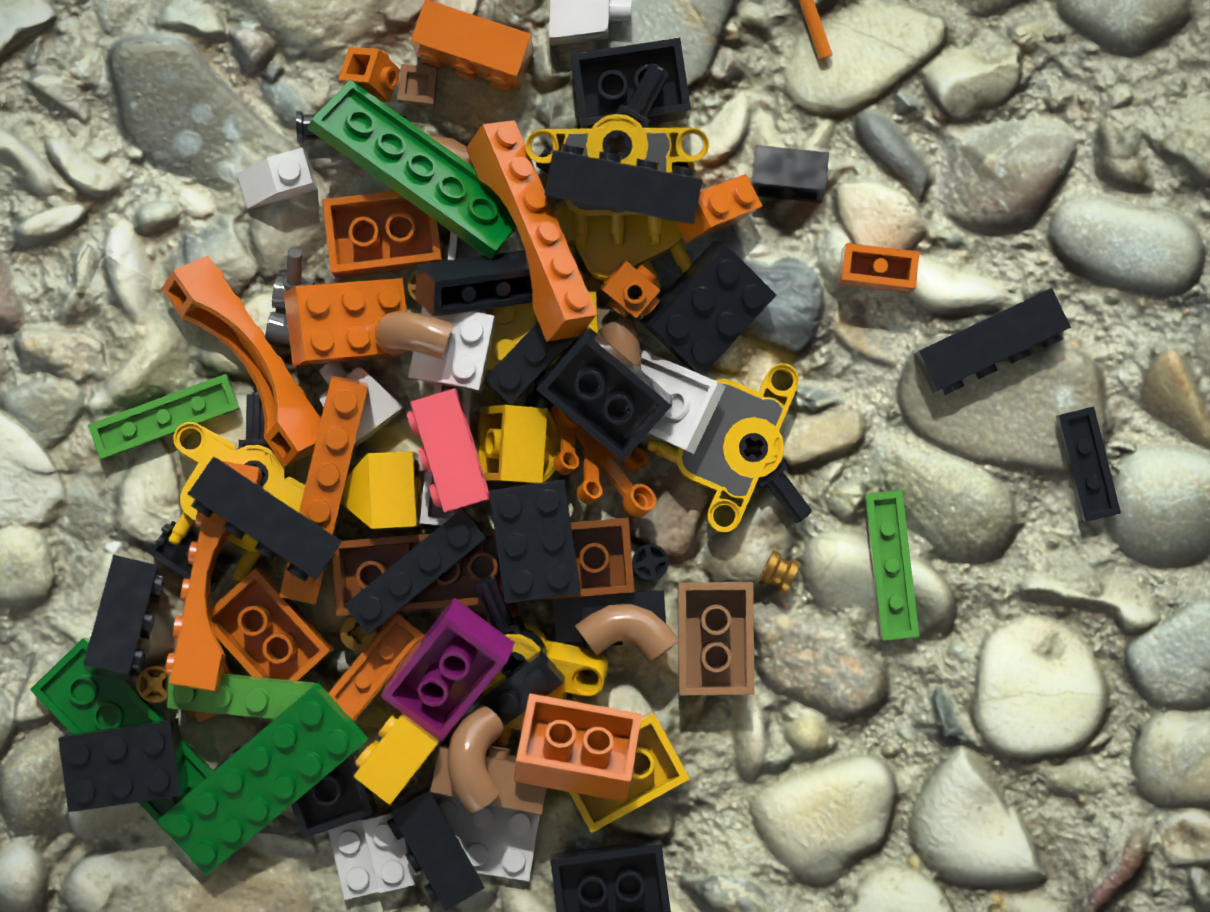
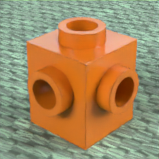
M349 47L338 80L343 85L352 80L381 102L390 103L394 88L398 84L400 69L389 59V55L380 49Z
M625 260L620 263L600 287L612 298L608 305L623 318L629 313L636 319L641 313L646 317L660 301L656 297L660 289L654 285L658 278L642 264L638 269H635ZM636 285L638 293L630 298L628 296V289Z

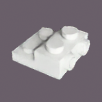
M390 811L365 817L328 830L344 900L412 886L418 881L417 875L422 874V870L415 873L405 853L410 851V847L404 837L397 841L387 823L389 819L393 818Z

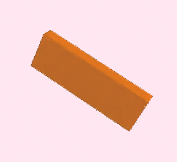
M398 613L395 614L328 694L354 722L423 638L424 634Z

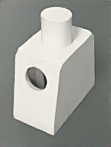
M551 0L549 22L550 45L607 39L609 21H631V0Z
M339 362L328 363L319 371L328 385L331 375L368 383L354 448L406 410L399 401L360 366L348 374ZM327 391L319 397V400L323 408L327 396Z

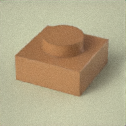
M401 64L397 94L398 103L434 106L438 68Z

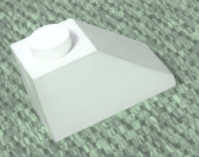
M303 147L267 157L237 174L248 210L318 190L309 156Z

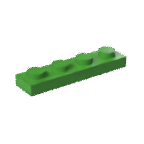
M224 374L88 424L98 455L100 459L104 460L172 435L180 425L186 422L201 424L241 408L229 375Z
M902 490L864 494L881 640L920 637Z
M223 674L219 693L174 686L169 683L170 676H168L167 708L275 719L316 683Z

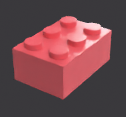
M454 388L411 401L413 411L407 412L413 434H416V436L421 435L424 447L418 449L424 471H432L435 484L429 485L435 507H442L445 513H453L489 502V489L459 392Z

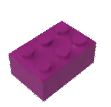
M454 598L391 676L381 697L442 741L507 663L515 642Z

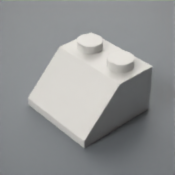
M424 307L422 308V315L433 317ZM470 311L433 317L454 323L444 359L413 351L408 378L481 393L496 325L495 316Z

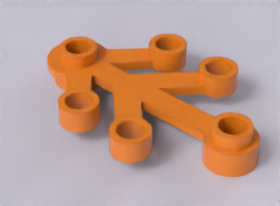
M553 404L551 407V417L555 425L560 429V453L554 458L553 464L560 474L569 475L579 466V458L575 453L576 438L583 445L584 482L577 488L578 498L585 504H593L602 496L603 489L599 483L600 467L624 497L623 508L628 515L643 517L656 505L654 492L644 484L633 486L613 461V459H620ZM636 447L622 463L629 471L636 472L646 464L647 455L643 449ZM563 459L567 460L569 465H567Z

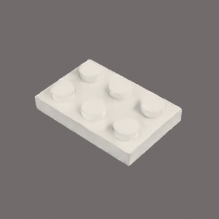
M641 350L642 359L639 369L672 396V407L648 434L694 454L726 386Z
M431 792L477 873L523 881L530 880L540 818L539 814L491 804L477 812L469 813L459 798Z

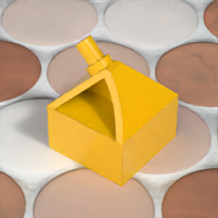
M513 405L479 408L477 453L486 481L514 484L543 483L554 473L556 469L553 461L560 453V429L555 425L547 408Z
M414 451L368 453L346 477L340 504L349 509L371 529L423 527L422 523H420L421 487L419 454Z

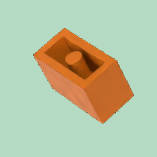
M747 174L700 191L694 224L675 222L687 244L740 222L761 208L762 204Z
M846 243L841 250L837 285L911 293L916 288L920 252Z

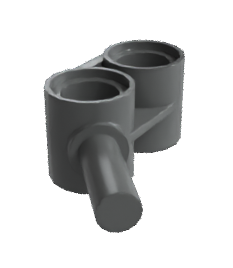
M297 248L288 250L287 276H277L275 280L272 308H276V312L270 313L265 332V338L270 345L290 348L284 293L295 286L315 285V282L306 281L301 276L302 251Z

